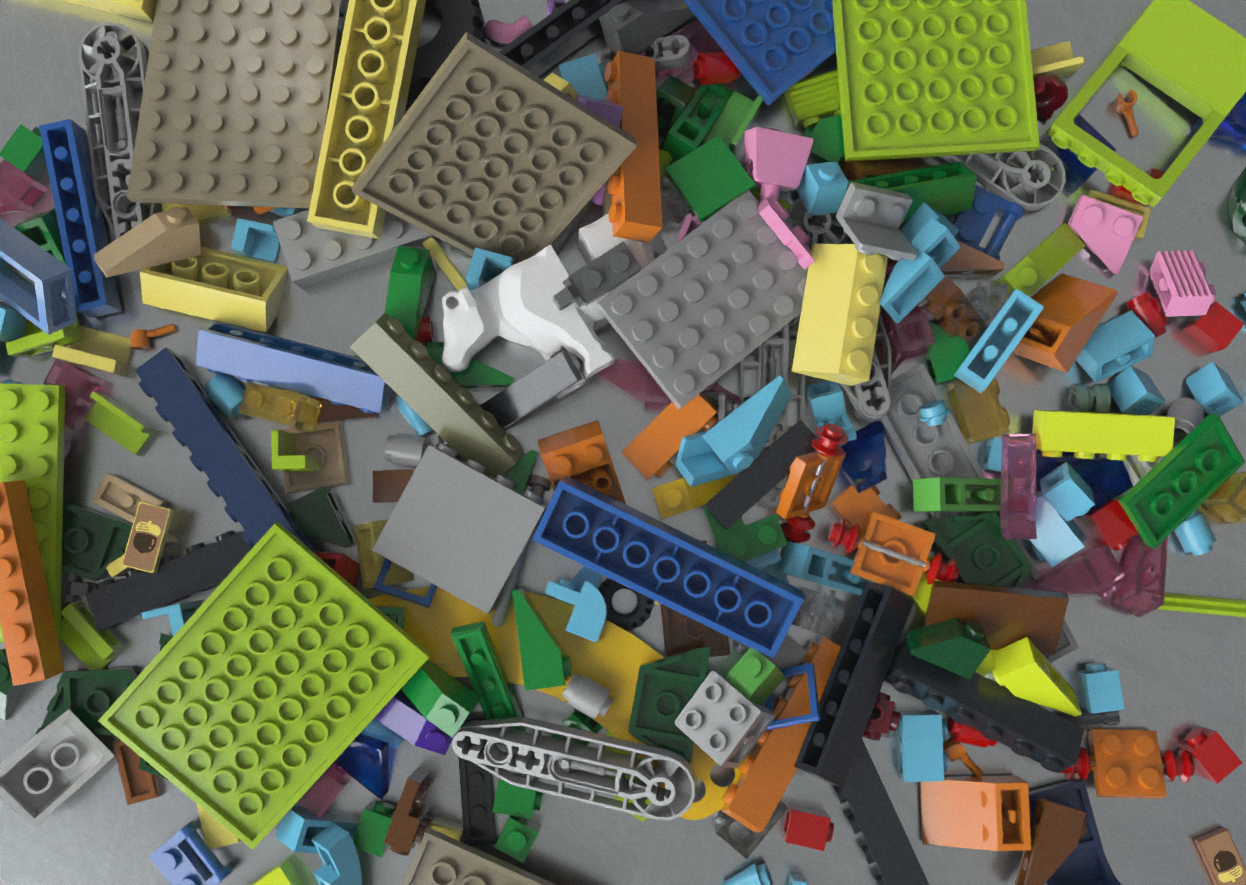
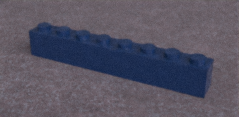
M165 347L138 367L135 372L142 380L138 383L140 388L148 397L155 399L158 404L155 407L157 413L164 421H170L175 428L172 432L173 436L183 447H188L192 453L189 456L190 461L200 472L204 471L210 479L206 482L208 487L217 497L221 496L227 504L224 507L225 512L235 523L239 522L245 531L242 532V536L248 545L253 548L278 521L311 551L317 554L181 357Z

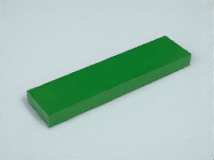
M485 622L454 627L451 632L452 639L475 693L482 697L479 703L486 720L523 717ZM510 726V728L525 732L527 728L525 726Z

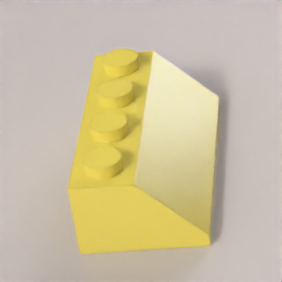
M814 244L811 248V254L815 261L808 266L791 372L849 386L869 381L881 305L879 302L883 292L888 257L878 253L873 255L863 254L855 248V244Z
M201 246L200 256L142 269L140 271L143 304L156 306L161 309L173 310L191 316L245 327L254 331L267 332L278 315L289 270L287 266Z

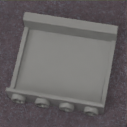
M440 443L438 447L428 445L372 551L489 614L495 608L503 587L543 513L546 511L547 506L542 504L544 498L536 493L526 490L525 494L515 490L513 488L515 482L500 474L493 478L484 473L487 467L469 458L466 463L456 458L455 456L458 451L443 443Z

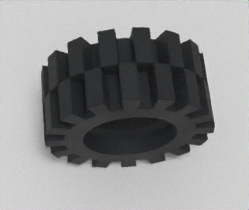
M610 578L602 582L598 590L606 601L608 621L624 630L631 631L642 626L649 619L653 610V599ZM629 589L635 593L637 606L631 613L621 614L613 608L612 597L616 591Z

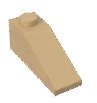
M175 207L164 212L155 213L95 253L94 260L104 275L111 277L200 256L199 222L187 207Z

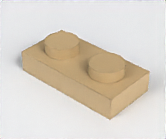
M107 472L91 500L132 523L134 522L139 502H146L165 507L167 503L126 480Z

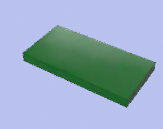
M1210 413L1119 500V503L1145 544L1155 549L1245 463V460L1221 418Z

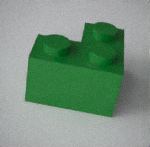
M705 507L701 508L716 548L743 562L788 545L776 514L746 525L741 516L725 530Z

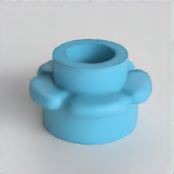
M944 400L932 401L919 407L921 413L919 419L922 422H927L928 426H935L946 422V415L951 413V409H947Z

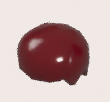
M1043 74L1033 77L1037 118L1049 120L1054 111L1061 108L1068 99V87L1056 75Z

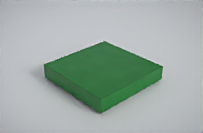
M719 135L665 168V174L701 223L734 199L748 191L754 190L756 185Z

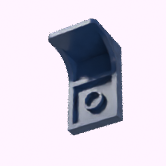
M1078 778L1029 791L1030 822L1037 796L1068 804L1086 812L1087 830L1084 837L1080 838L1075 850L1044 885H1122L1114 875L1104 853L1084 780Z

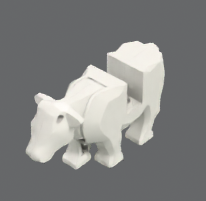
M609 213L579 229L577 247L587 264L623 241L642 269L667 251L659 232L649 243L613 237L612 223L609 222L608 218ZM549 245L533 257L510 266L504 272L475 290H470L466 286L459 291L448 292L442 298L445 340L442 364L451 372H462L469 367L470 361L475 354L488 345L495 337L501 336L511 342L532 347L541 353L545 362L558 353L567 350L578 371L580 363L577 357L583 361V374L587 379L614 364L615 358L610 352L605 350V343L598 338L594 331L605 327L609 323L596 306L597 303L618 287L588 306L583 305L579 308L574 302L560 311L553 301V296L565 288L563 281L569 275L553 247ZM581 373L580 375L583 379L558 394V399L584 385L585 379Z

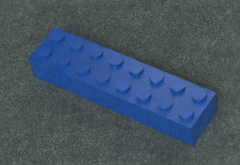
M568 476L559 481L532 539L773 659L804 600L802 590Z

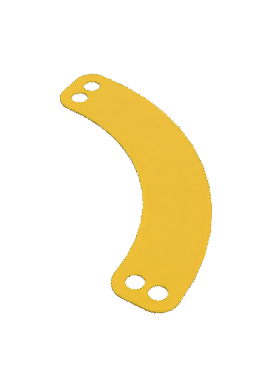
M430 586L403 591L426 598ZM438 586L429 608L387 594L368 599L374 605L405 607L404 631L431 654L428 660L434 664H442L437 666L452 677H468L452 639V629L484 621L508 681L524 686L513 596L502 627L492 625L495 608L487 614ZM525 591L562 646L564 657L570 656L572 676L567 677L565 686L536 690L559 698L567 703L568 700L561 696L574 673L580 677L584 674L610 689L608 697L613 699L604 717L598 714L593 720L610 731L618 739L646 745L628 733L639 668L641 664L665 657L635 635L608 620L598 643L565 631L575 606L555 598ZM694 742L690 764L697 778L705 784L706 792L701 800L692 802L691 807L680 816L688 820L703 819L721 810L725 804L722 801V797L728 786L721 787L713 783L710 772L717 762ZM638 753L637 758H642L645 754ZM657 759L651 761L654 768L660 766ZM739 767L734 769L735 777L732 783L735 785L742 774L738 771ZM661 782V787L665 788L666 783Z

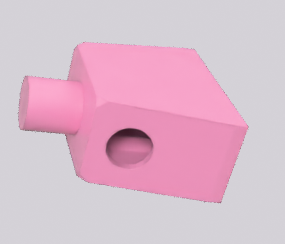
M754 127L745 131L744 169L756 184L755 186L761 187L759 202L767 197L774 204L776 201H779L780 191L796 190L799 187L813 144L812 138L761 127Z

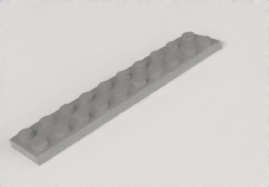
M922 363L892 379L891 408L886 416L879 421L911 480L939 477L986 478L951 413L946 415L947 421L939 425L928 426L927 422L920 421V406L932 401L943 400L924 364ZM871 396L869 403L877 411L881 403L874 402ZM1005 511L929 512L933 519L996 512L1033 566L1028 577L1021 583L1019 588L1048 591ZM1065 620L1063 621L1055 655L1043 654L1050 663L1079 648Z

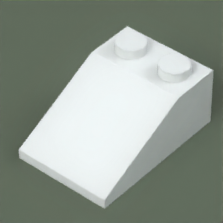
M68 709L0 764V796L35 828L115 755Z

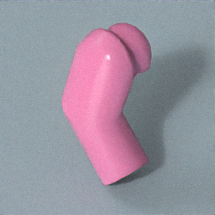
M525 15L521 16L512 25L493 19L486 23L485 33L490 40L508 45L532 28L533 25Z

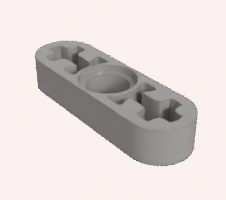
M682 35L659 37L653 44L637 54L641 55L646 51L654 52L652 58H655V72L682 68L692 59L689 41ZM608 47L602 51L600 60L601 63H604L605 68L608 62L613 61L616 54ZM679 49V54L673 55L675 50Z

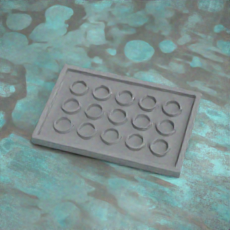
M750 191L731 201L596 305L678 410L799 315L802 310L808 267L805 270L798 263L797 256L788 246L782 243L762 218L757 209L760 203Z

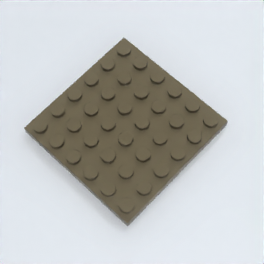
M466 32L353 184L352 193L472 256L476 247L512 257L514 264L533 257L552 244L637 147V141L635 137Z

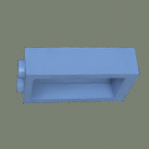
M0 218V299L48 335L77 323L72 269ZM7 262L33 280L35 287L10 270Z

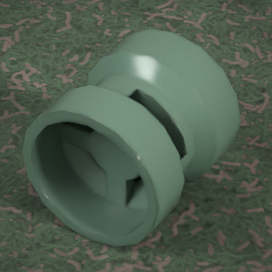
M1074 383L1070 386L1068 393L1069 411L1109 412L1111 394L1107 384H1094L1092 387H1087L1084 383Z

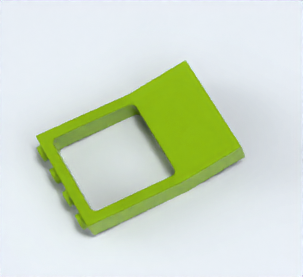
M1153 0L1113 52L1054 121L1048 135L1051 136L1052 141L1062 149L1068 148L1077 154L1078 159L1084 165L1091 168L1096 167L1103 172L1105 178L1110 183L1116 186L1122 185L1132 192V197L1143 205L1149 204L1154 208L1246 92V38L1189 0ZM1121 66L1127 67L1203 120L1202 126L1160 179L1152 178L1074 123L1095 95Z

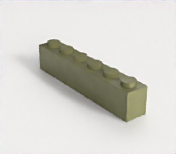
M385 312L350 346L451 448L458 451L457 454L465 462L469 458L487 467L484 473L493 478H496L498 474L503 475L517 463L523 452L519 441L512 434H507L498 425L496 418L490 412L484 411L475 402L470 391L466 388H461L452 379L446 367L437 364L428 355V351L422 343L414 341L404 331V327L398 319L390 317Z

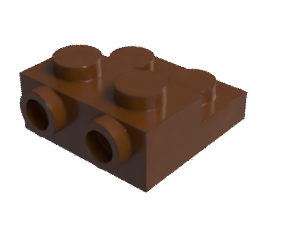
M946 277L925 296L929 302L926 308L936 319H942L939 325L951 338L957 335L967 343L986 325L963 291Z
M419 767L407 778L383 842L390 845V849L393 852L408 856L411 848H414L416 844H420L427 827H430L432 818L428 817L430 806L422 804L423 801L425 802L432 784L427 781L430 771Z

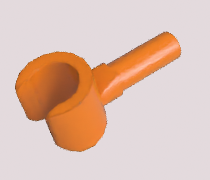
M1129 90L1126 95L1128 103L1122 100V96L1119 93L1113 104L1115 111L1123 114L1124 118H1126L1131 137L1139 135L1132 109L1138 97L1133 90Z
M172 323L154 330L136 329L130 335L131 347L135 350L149 349V338H156L176 331V328Z
M952 739L943 744V749L951 762L961 758L962 762L976 776L983 774V771L971 760L960 742Z

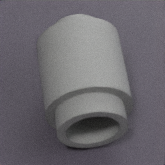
M1178 398L1171 403L1167 416L1175 417L1173 444L1178 445L1201 423L1204 409L1197 401L1190 398Z
M397 433L395 436L389 435L385 443L384 457L385 460L392 461L393 465L416 468L428 445L433 444L429 443L428 437Z
M575 673L561 696L568 700V705L592 719H595L598 714L604 717L613 701L612 698L608 697L610 689L584 674L580 677Z

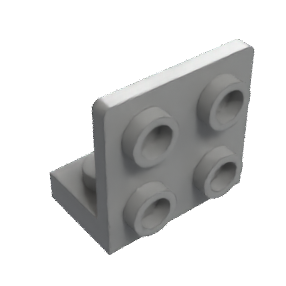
M851 182L835 217L844 228L843 231L854 242L855 248L866 255L878 253L897 261H901L903 258L916 260L918 253L899 230L913 201L911 197L905 193Z
M711 671L674 723L721 767L737 769L776 715L767 707L754 704L718 672Z

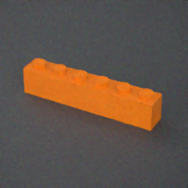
M618 51L613 61L608 62L605 68L604 80L608 82V92L605 100L615 102L624 108L619 128L636 138L637 147L609 178L608 193L611 194L612 205L608 218L609 222L612 223L613 237L649 243L662 229L655 58Z
M25 480L0 483V625L13 686L46 680L65 672Z
M826 637L815 643L811 641L805 649L807 653L803 657L805 659L804 664L813 663L815 665L818 704L841 648ZM807 673L790 676L786 684L790 689L785 698L780 696L774 704L775 721L811 714ZM811 722L764 731L756 742L758 746L752 755L748 753L740 764L738 771L742 774L736 785L731 783L722 797V801L725 804L721 811L753 832H763L798 769L794 765Z

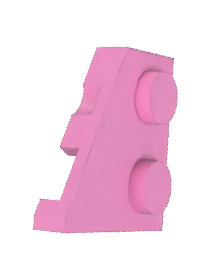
M1080 195L1067 225L1085 242V245L1092 253L1096 254L1106 265L1109 272L1118 275L1143 216L1091 197Z
M765 197L757 206L759 214L782 243L788 246L797 256L798 263L805 270L815 261L807 245V242L810 240L799 225L793 228L788 223L786 218L789 217V214L778 201L772 204Z

